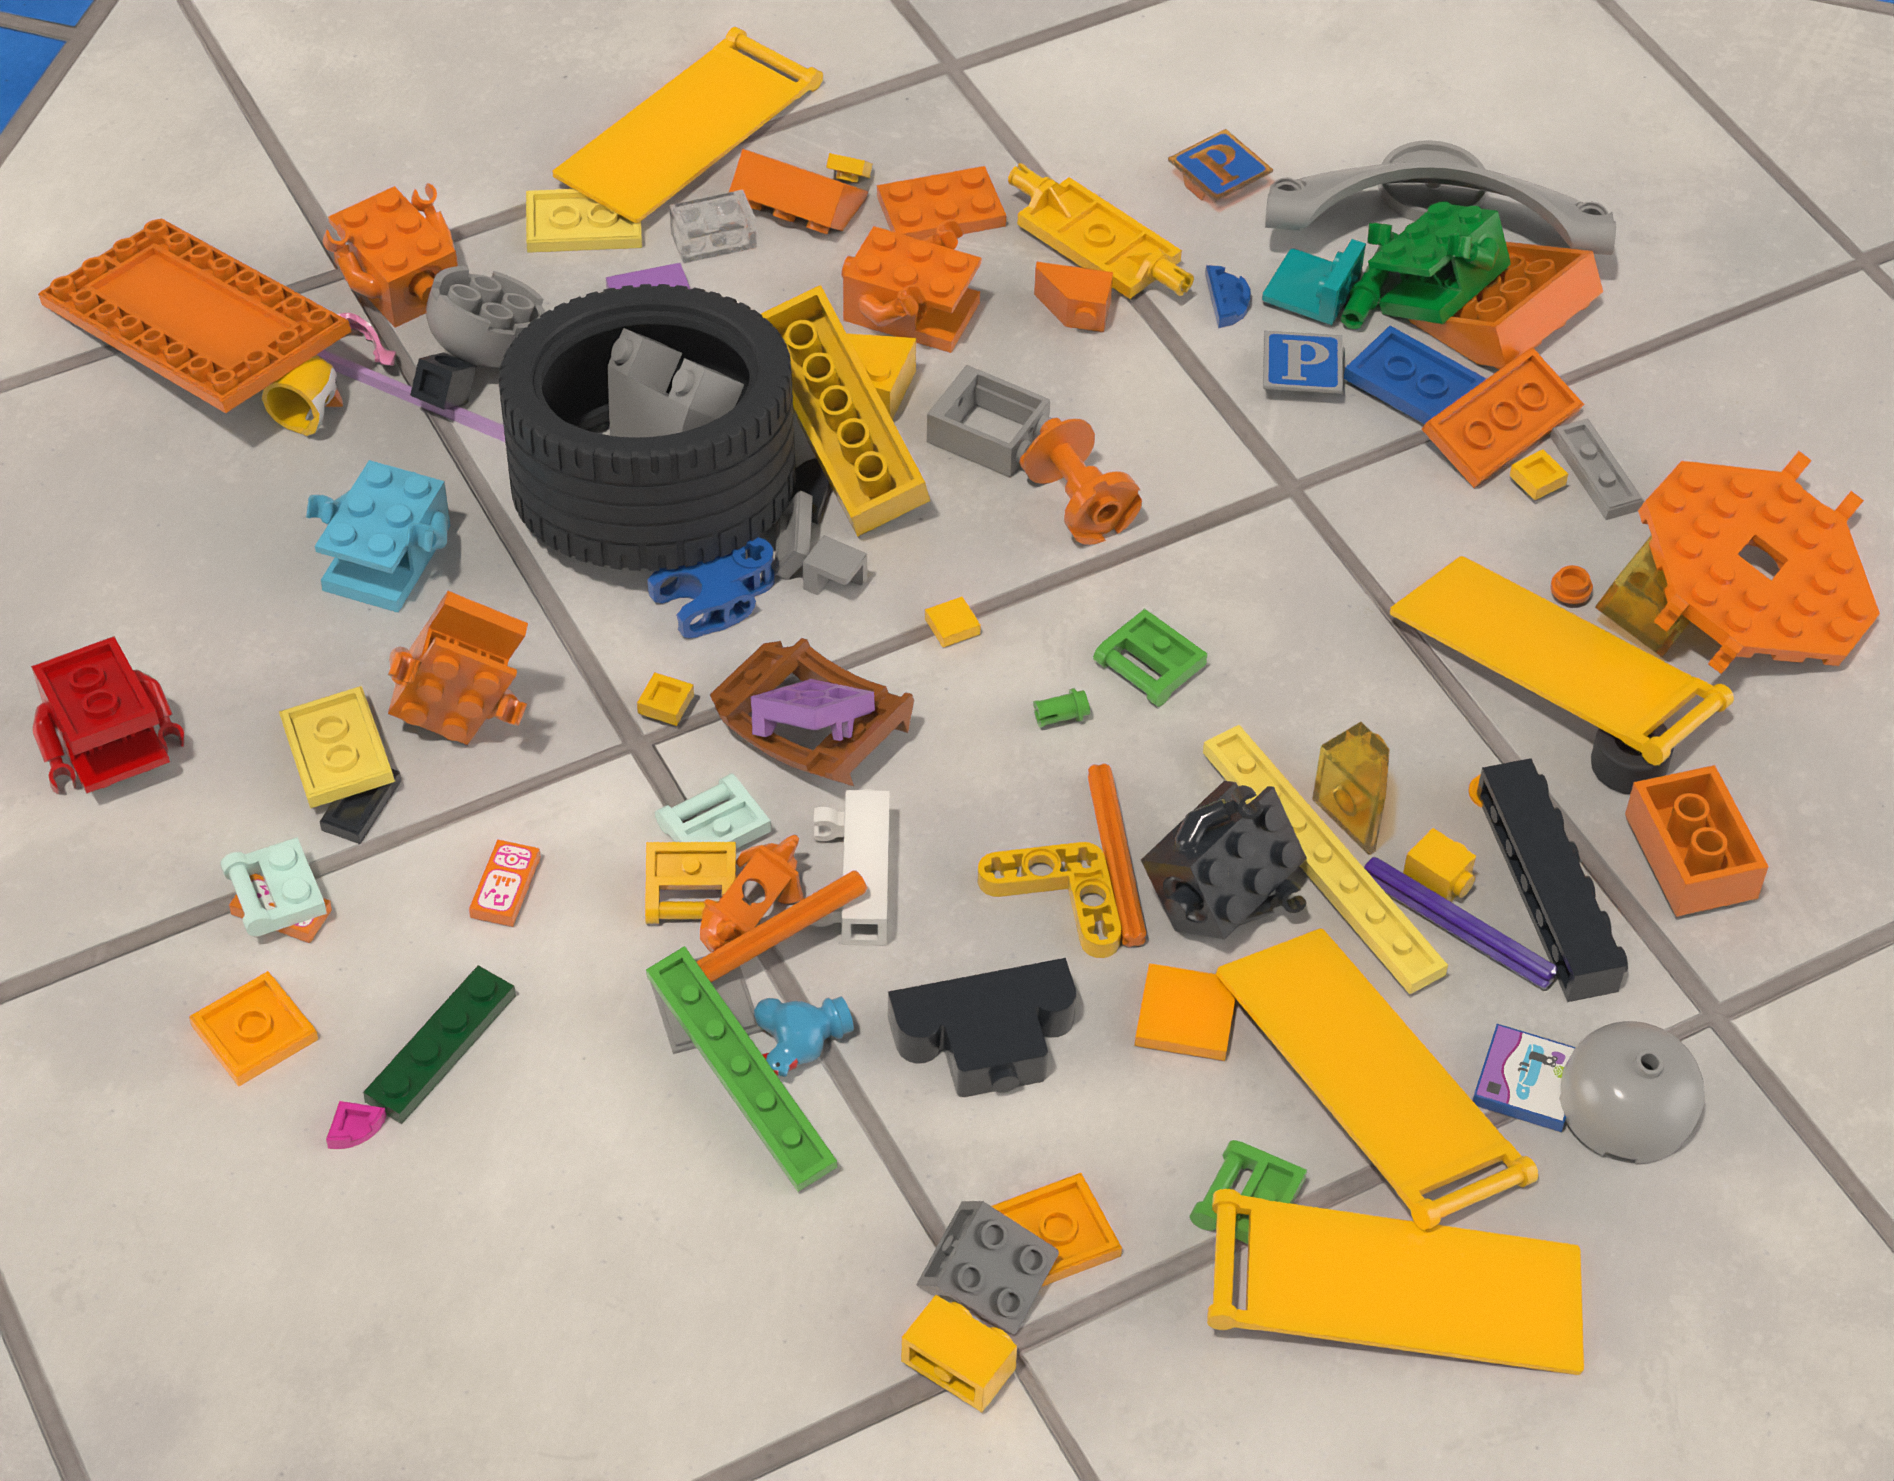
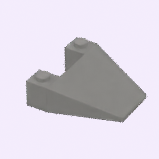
M623 328L620 338L613 345L612 357L608 364L610 436L655 437L680 433L700 427L731 411L738 401L744 384L684 358L680 370L677 371L673 378L670 394H668L666 390L682 353L660 342Z

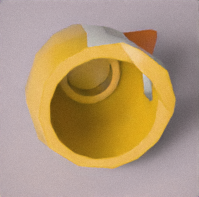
M318 355L310 358L264 388L262 394V401L267 413L277 423L286 429L305 436L315 434L322 425L324 407H343L342 397L337 390V374L332 364ZM312 413L314 418L307 420Z

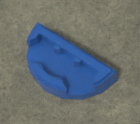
M1206 265L1205 277L1218 328L1234 325L1242 320L1249 310L1251 289L1242 276L1237 278L1235 275L1225 272V267Z

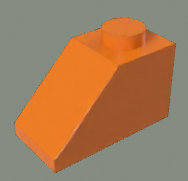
M1037 261L1034 295L1065 327L1104 332L1111 303L1113 272Z

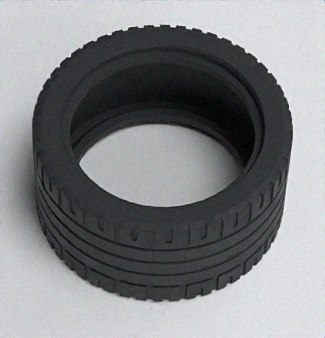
M640 284V287L628 285L622 286L621 289H615V287L608 288L600 293L595 291L586 294L585 297L573 298L569 303L563 302L555 306L553 311L548 310L541 314L540 319L536 318L530 322L528 328L525 327L506 350L501 361L498 380L512 500L518 516L532 533H535V536L543 543L546 542L554 550H560V553L570 558L574 556L576 560L587 563L589 561L595 566L604 567L607 565L611 569L618 570L629 568V571H641V569L659 571V568L671 570L678 569V566L683 565L689 567L697 565V562L702 561L706 563L712 561L717 556H726L731 553V550H738L746 546L749 540L753 541L760 536V533H765L772 526V523L779 519L781 513L788 506L796 483L790 353L778 330L756 310H751L748 305L742 302L737 303L736 299L728 296L722 297L720 293L713 291L708 293L704 289L695 287L689 289L687 286L682 285L670 287L669 284H658V286ZM623 328L660 342L682 353L666 390L668 394H670L673 378L677 371L680 370L684 358L744 384L738 401L731 411L710 423L691 430L655 437H618L588 431L591 428L610 422L608 364L612 357L613 345L620 338Z

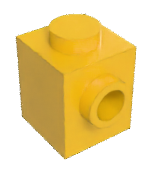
M1432 828L1407 853L1403 873L1452 902L1456 896L1463 898L1473 886L1475 876L1472 872L1476 855L1471 853L1463 844L1451 840L1435 828Z

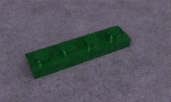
M478 965L364 1090L365 1103L370 1106L385 1108L388 1117L402 1124L515 998V986Z

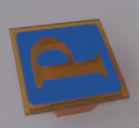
M1227 129L1168 157V161L1183 173L1185 187L1201 201L1207 194L1216 202L1273 172V168Z

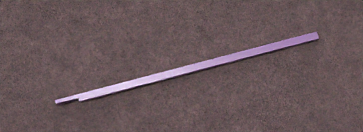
M326 350L317 354L332 364L336 372L505 442L503 424H499L459 406L443 410L410 396L411 386Z

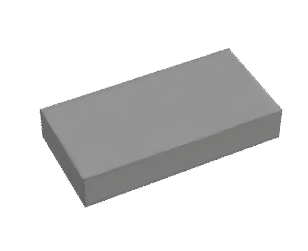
M802 491L795 494L777 520L775 575L786 580L802 566L803 561L810 553L813 496Z

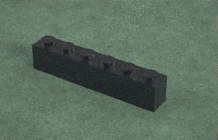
M1532 758L1482 767L1476 794L1483 805L1482 809L1547 957L1558 968L1556 977L1567 1002L1619 992L1623 975L1628 970L1626 953L1621 946L1617 947L1611 934L1610 918L1606 911L1600 910L1595 899L1594 883L1590 876H1585L1580 866L1579 851L1575 842H1569L1564 831L1563 815L1558 807L1554 808L1549 798V788L1545 776L1538 774Z

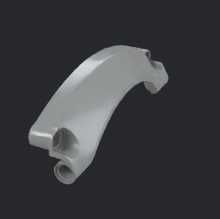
M1416 161L1341 169L1296 180L1288 177L1280 178L1270 185L1267 198L1265 228L1300 230V228H1307L1325 210L1342 199L1379 184L1433 183L1453 185L1497 193L1522 203L1552 225L1571 249L1593 251V254L1612 255L1616 237V221H1614L1613 212L1608 213L1607 209L1600 203L1593 201L1584 203L1570 196L1519 178L1451 162Z

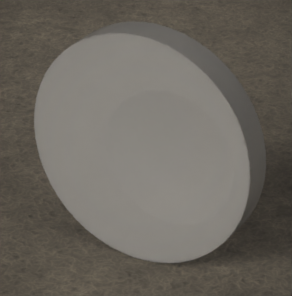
M1432 140L1415 141L1399 146L1391 151L1382 162V164L1440 161L1466 164L1485 169L1483 164L1467 150L1450 143ZM1387 183L1378 185L1379 193L1386 205L1400 216L1412 221H1416L1428 211L1431 205L1438 202H1448L1451 205L1466 207L1479 206L1481 208L1487 192L1433 183Z

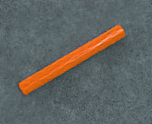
M1106 763L1101 765L1093 764L1088 769V781L1102 849L1120 919L1121 941L1126 947L1141 946L1146 941V929L1112 770Z
M853 870L696 962L709 981L713 982L866 892L867 885L861 874L857 870Z

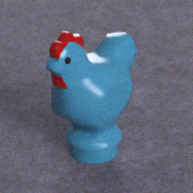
M842 996L832 1000L826 998L822 1002V1006L818 1008L803 1001L782 1003L779 999L766 998L758 1002L754 1009L757 1025L771 1033L777 1043L770 1053L762 1054L777 1076L786 1077L788 1071L796 1069L799 1064L816 1060L821 1055L823 1043L827 1037L832 1035L834 1038L840 1039L843 1037V1034L852 1032L854 1029L850 1010Z

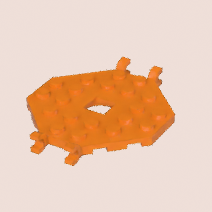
M1800 451L1796 453L1781 472L1681 461L1638 510L1642 524H1648L1652 535L1649 546L1656 568L1664 572L1668 584L1664 589L1668 603L1653 622L1667 632L1681 615L1686 617L1722 645L1708 663L1720 674L1725 671L1735 657L1751 658L1754 653L1771 654L1773 660L1800 663L1806 658L1822 659L1824 665L1839 666L1880 614L1847 524L1849 518L1864 500L1850 491L1834 511L1813 497L1796 482L1800 474L1812 461ZM1746 545L1760 548L1775 560L1780 570L1772 580L1738 555Z

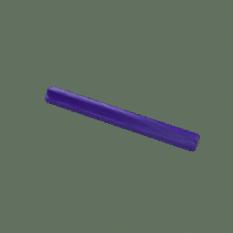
M1372 857L1365 864L1364 869L1386 894L1540 988H1547L1555 979L1558 971L1555 964L1378 857Z

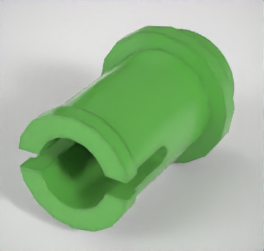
M1075 688L1069 689V694L1033 701V707L1036 709L1034 710L1035 718L1040 728L1074 718L1079 722L1083 720V716L1090 715L1089 702L1084 690L1076 691Z

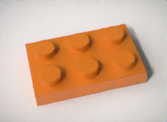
M985 166L877 185L878 201L890 231L923 240L936 234L937 227L949 219H955L964 234L1006 227V213Z

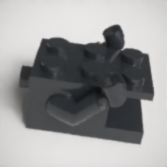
M1223 781L1141 859L1145 871L1175 931L1225 940L1238 926L1274 914V908L1283 906L1289 913H1297L1305 908L1307 902L1303 896L1298 895L1287 899L1289 895L1300 891L1301 888L1296 882L1286 879L1307 857L1274 787L1267 786L1255 799L1246 804L1245 801L1257 795L1256 792L1249 786H1238L1236 782Z

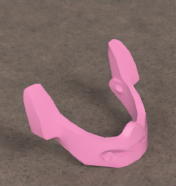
M353 313L337 314L349 321L351 329L359 330L363 333L366 340L373 341L375 362H379L381 365L394 366L396 351L386 350L382 346L379 336L367 321Z

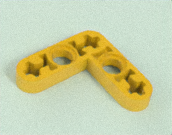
M1076 842L998 851L986 854L979 861L977 884L980 890L992 897L1068 889L1079 941L1083 951L1095 958L1110 957L1117 952L1120 947L1121 924L1105 855L1097 845L1090 842ZM1084 860L1091 867L1083 868L1082 864L1078 861ZM1061 862H1065L1064 870H1067L1061 872ZM1036 863H1045L1053 871L1048 875L1038 876L1033 874L1029 867ZM1015 867H1021V877H1017V869ZM991 871H999L1003 878H995L994 873H991ZM1087 893H1096L1102 896L1105 901L1098 906H1089L1084 904L1080 898ZM1101 921L1102 933L1107 939L1099 940L1098 935L1094 934L1095 922Z

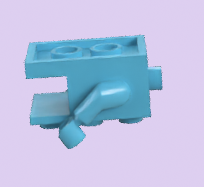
M369 460L352 488L336 500L325 495H310L308 498L306 518H321L323 523L328 524L314 546L315 552L335 557L321 578L322 591L399 613L436 549H442L447 544V531L451 525L445 481Z

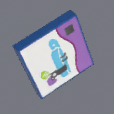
M1497 1023L1472 1101L1478 1107L1562 1132L1566 1116L1559 1099L1561 1095V1078L1563 1068L1576 1047Z

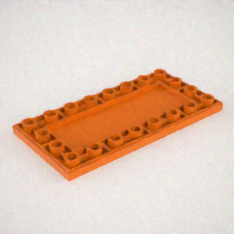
M162 218L149 221L141 231L129 238L116 241L113 244V248L98 257L85 260L82 263V267L67 276H60L54 279L49 287L38 293L41 304L224 413L229 412L352 332L347 319Z

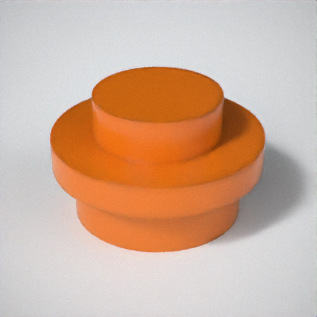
M1569 565L1561 568L1553 576L1550 588L1552 594L1558 600L1568 604H1580L1591 596L1593 584L1590 575L1585 569Z

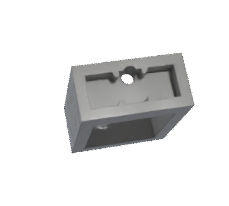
M966 365L927 413L926 442L1011 477L1020 465L1021 456L1027 452L1032 442L1040 435L1042 425L1052 419L1049 417L1050 399ZM977 405L1018 422L1023 426L1012 441L1007 443L960 422L971 408Z

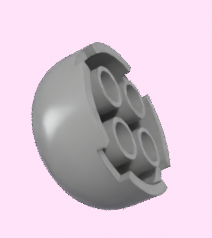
M468 266L450 267L437 273L434 278L426 308L427 322L436 341L453 356L478 366L500 367L503 356L515 337H518V334L525 327L528 328L530 322L536 318L540 319L541 314L545 313L542 307L544 299L531 287L508 275L493 271L492 276L488 277L470 274Z
M1622 1021L1594 1030L1577 1045L1563 1068L1559 1099L1567 1124L1585 1145L1603 1156L1608 1152L1619 1157L1635 1159V1164H1646L1670 1156L1684 1144L1700 1118L1705 1091L1702 1073L1697 1061L1678 1038L1655 1025L1637 1021Z

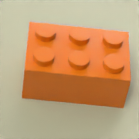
M1715 765L1633 783L1625 816L1676 917L1758 899L1769 866Z

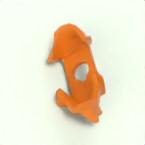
M798 835L789 836L778 845L768 843L742 851L736 860V864L739 868L743 865L745 867L718 902L706 899L703 902L705 907L702 911L700 940L710 952L719 949L755 928L779 895L778 902L783 904L795 903L804 898L799 873L796 871L797 860L794 857L799 842ZM747 881L759 883L765 891L764 901L752 903L751 905L742 900L744 897L742 892L743 884Z

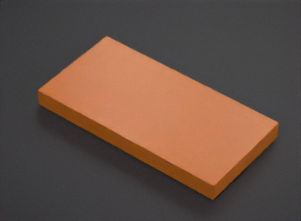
M1531 347L1426 422L1422 430L1471 486L1476 488L1549 434L1552 428L1560 426L1579 412L1585 404L1539 353Z

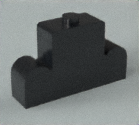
M1066 958L888 991V1021L899 1055L908 1062L921 1064L932 1061L938 1056L940 1051H943L948 1062L956 1093L959 1097H969L990 1092L1005 1093L1016 1087L1043 1082L1046 1079L1048 1048L1044 1036L1055 1038L1065 1035L1072 1029L1075 1019L1076 988Z

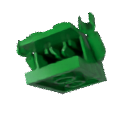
M1438 202L1431 205L1428 211L1415 222L1407 225L1400 234L1392 232V225L1369 223L1367 243L1383 246L1376 255L1368 260L1369 268L1399 272L1401 282L1379 300L1383 315L1444 324L1511 265L1499 213L1496 210L1481 209L1479 206L1466 207L1451 205L1448 202Z

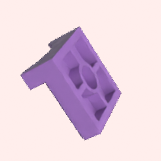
M809 679L751 696L752 733L762 737L770 736L778 722L810 730H818L830 726L834 740L841 741L843 737L850 738L852 737L854 718L875 711L874 692Z

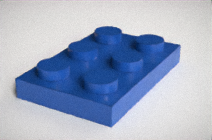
M1390 325L1345 367L1343 379L1425 424L1487 378Z

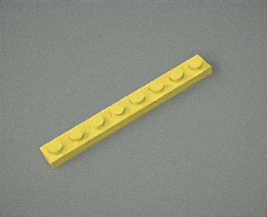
M1240 725L1204 742L1203 754L1226 781L1236 782L1238 786H1249L1256 792L1257 795L1246 800V804L1255 799L1267 786L1275 788L1307 857L1300 867L1409 994L1446 975L1448 964Z

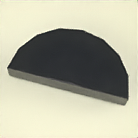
M814 458L796 467V483L792 498L799 491L813 496L811 522L818 524L831 485L817 458Z

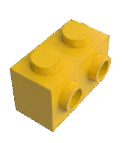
M938 1295L933 1297L902 1336L901 1362L980 1412L985 1410L1016 1369L1017 1345L1013 1343L1007 1333L996 1327H987L974 1319L971 1313L957 1302L949 1303Z

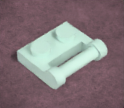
M732 773L719 779L718 785L672 808L666 805L655 811V818L659 827L665 834H669L674 842H736L737 849L771 832V820ZM725 800H728L727 802H725V803H723V804H721V805H719V806H717V807H715V808H713V809H711V810H709V811H707V812H705V813H703V814H701V815H699V816H697V817H695V818H693V819H691V820H689V821H687V822H685V823L682 822V821L687 820V819H689V818H691V817H693V816H695V815H697V814H699V813H701V812H703V811H705V810H707V809H709V808H711V807H713V806H715V805H717V804H719V803H721V802H723V801H725Z
M298 837L248 854L233 852L221 860L222 871L225 877L232 881L244 911L243 924L248 935L261 936L327 914L325 902ZM261 872L275 908L266 910L261 907L249 877L250 875Z

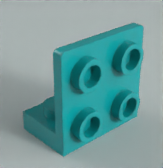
M1351 239L1344 252H1337L1333 262L1294 248L1290 249L1263 291L1262 300L1332 325L1348 300L1352 286L1361 278L1366 243Z

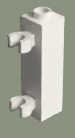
M872 789L846 790L845 812H837L829 807L814 808V840L830 841L837 837H844L843 876L853 870H857L867 885V890L864 894L811 924L812 926L825 927L833 923H842V945L887 946L890 791H875Z

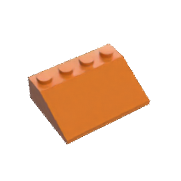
M1506 242L1511 265L1444 324L1409 319V321L1476 364L1494 366L1497 369H1501L1529 348L1538 347L1543 339L1553 331L1562 328L1567 320L1577 312L1586 309L1591 301L1603 293L1593 251Z

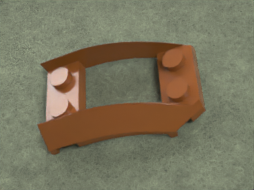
M801 638L796 644L789 647H783L781 641L763 643L709 694L722 721L758 749L794 768L850 786H854L850 773L894 729L908 733L914 705V698L911 693L905 692L902 696L889 693L886 686L861 678L831 662L813 649L808 639ZM791 673L801 681L814 679L874 692L875 711L854 718L852 737H843V740L838 741L833 739L831 732L814 750L793 743L774 732L767 737L753 735L752 718L748 715L752 712L751 696L774 690Z

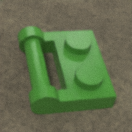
M1144 608L1097 647L1093 660L1104 668L1110 666L1147 693V699L1157 707H1160L1169 699L1174 690L1206 665L1208 653ZM1124 649L1128 650L1162 676L1158 680L1154 679L1121 655L1120 652Z
M1238 1140L1229 1141L1222 1154L1224 1162L1204 1200L1195 1204L1189 1216L1190 1220L1200 1229L1206 1231L1216 1230L1217 1214L1212 1210L1213 1194L1220 1189H1231L1240 1170L1246 1168L1253 1170L1241 1193L1242 1196L1293 1204L1306 1179L1307 1169ZM1236 1214L1235 1239L1248 1244L1249 1215Z

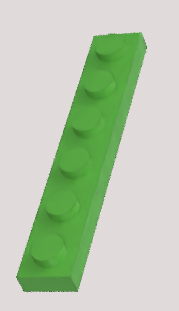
M684 946L647 968L646 974L651 984L796 1191H801L836 1169V1158L687 948Z

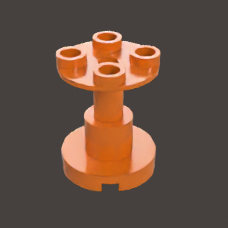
M1052 418L1042 425L1040 435L1032 442L1027 452L1021 456L1019 464L1029 479L1036 483H1052L1065 478L1067 481L1065 492L1070 498L1064 515V523L1068 530L1082 544L1092 545L1106 541L1103 534L1113 529L1119 534L1135 519L1142 506V498L1138 494V491L1141 490L1132 477L1125 472L1115 471L1102 474L1097 467L1084 464L1095 442V433L1087 421L1082 419L1061 421L1059 418Z

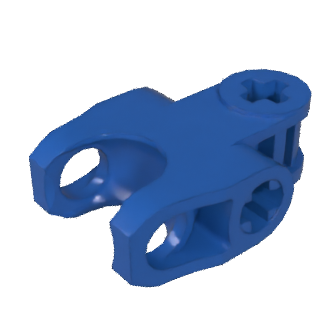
M757 537L753 541L749 540L746 546L738 550L733 549L730 554L723 557L717 556L714 560L706 563L701 561L697 562V565L685 567L683 565L678 566V569L671 570L659 568V571H654L647 579L649 596L655 603H667L678 598L694 599L685 604L676 614L678 631L684 638H697L702 635L725 630L746 619L755 608V596L766 593L774 585L775 572L771 567L773 548L768 541ZM677 577L665 587L660 588L667 579ZM703 614L699 621L690 625L695 617Z

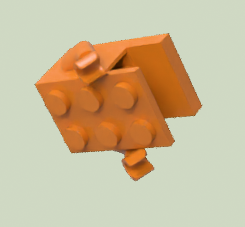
M427 183L425 186V192L429 200L421 199L417 190L414 189L410 203L394 186L328 216V221L337 231L341 241L332 239L328 230H326L323 236L324 247L334 252L335 263L342 271L349 287L353 291L366 296L394 328L425 314L430 291L437 273L444 269L458 266L451 232L441 211L436 212L433 204L437 198V191L430 183ZM419 211L424 212L426 217L424 218V216Z
M955 219L942 222L937 227L936 234L923 240L873 226L855 257L847 256L842 267L843 321L896 337L916 338V343L951 353L980 304V291L967 287L980 267L982 258L954 250L958 245L957 238L962 237L964 234Z
M447 591L410 649L399 646L390 653V670L388 675L396 684L388 714L402 719L408 724L420 726L443 735L449 740L458 741L465 745L470 743L486 719L495 717L508 724L519 726L527 703L520 702L513 692L508 689L517 673V669L509 667L508 662L524 639L528 623Z

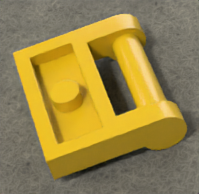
M646 842V924H659L660 919H702V911L705 907L704 901L660 902V890H722L723 896L736 879V842Z

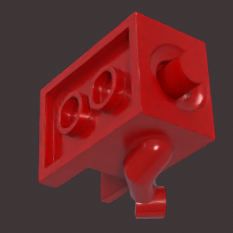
M115 636L31 666L42 699V703L36 707L32 730L44 763L49 762L51 766L48 774L51 789L56 794H59V789L55 779L60 775L69 776L73 788H75L77 784L76 772L86 794L170 763L167 754L168 746L164 740V737L167 735L177 736L182 748L184 747V730L179 724L171 722L170 716L173 713L160 683L142 671L132 669ZM157 724H158L159 727H160V729H159V731H158V736H157V734H156V732H155V730H154V727H153V726H155V725H157ZM65 753L73 768L63 763L62 757L65 756Z

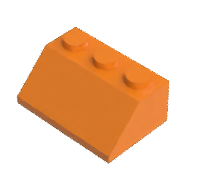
M742 149L729 189V193L741 197L739 201L741 205L758 211L761 210L762 204L775 208L773 216L793 223L796 216L808 220L807 228L824 234H828L830 228L843 231L866 200L869 192Z

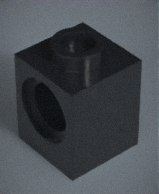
M444 352L419 358L410 396L443 410L466 404L469 401L477 366Z

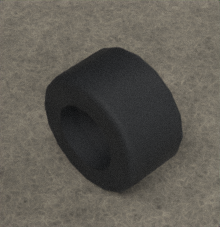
M1662 723L1647 737H1660L1668 729ZM1599 728L1591 753L1592 770L1598 780L1608 788L1623 794H1631L1634 782L1661 777L1667 774L1674 748L1671 749L1669 758L1663 763L1652 765L1643 756H1634L1622 751L1632 750L1642 755L1640 751L1625 744L1621 739Z

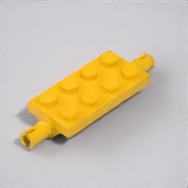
M1019 163L1018 167H1013L1008 176V183L1031 197L1029 205L1018 213L1017 225L1082 268L1113 272L1112 288L1129 299L1156 280L1173 290L1178 296L1184 295V292L1187 293L1191 288L1194 276L1177 266L1181 262V249L1070 177L1059 184L1049 177L1042 178L1023 163Z

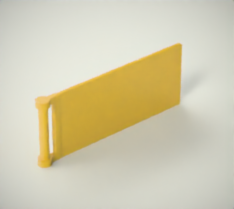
M732 27L728 31L726 38L711 51L552 171L553 177L628 220L639 223L793 101L809 90H817L822 83L823 73L814 67L806 68L747 37V33L744 30ZM742 50L799 81L794 82L738 51Z
M1464 556L1455 559L1390 607V615L1621 739L1625 744L1640 751L1644 759L1652 765L1663 763L1669 758L1672 748L1715 712L1724 711L1734 701L1733 693L1726 685L1716 684L1713 686L1700 678L1693 677ZM1696 695L1704 698L1703 701L1660 737H1647Z
M1316 929L1217 968V977L1392 1185L1398 1196L1411 1210L1413 1221L1420 1229L1428 1230L1437 1226L1441 1218L1515 1185L1525 1187L1537 1181L1538 1169L1534 1161L1528 1156H1522L1503 1137L1324 929ZM1503 1161L1508 1167L1433 1201L1429 1198L1424 1199L1422 1196L1497 1162Z
M1220 1189L1213 1194L1212 1210L1217 1214L1213 1304L1208 1307L1207 1324L1214 1329L1228 1330L1235 1327L1573 1375H1580L1584 1370L1581 1251L1578 1245L1443 1225L1422 1230L1414 1221L1269 1201L1262 1198L1242 1196L1239 1192L1232 1189ZM1236 1214L1249 1215L1246 1310L1236 1309L1232 1305Z

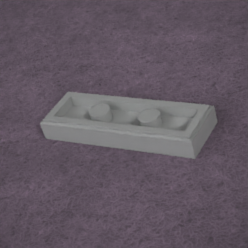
M1588 418L1552 428L1550 438L1605 520L1634 513L1640 509L1644 503L1643 498Z

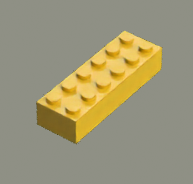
M822 286L814 287L761 313L763 318H766L778 330L787 345L791 360L793 414L857 537L930 502L925 480Z

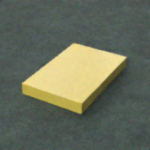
M575 189L526 191L527 253L642 248L641 222L634 223Z
M362 686L279 711L310 809L395 782Z

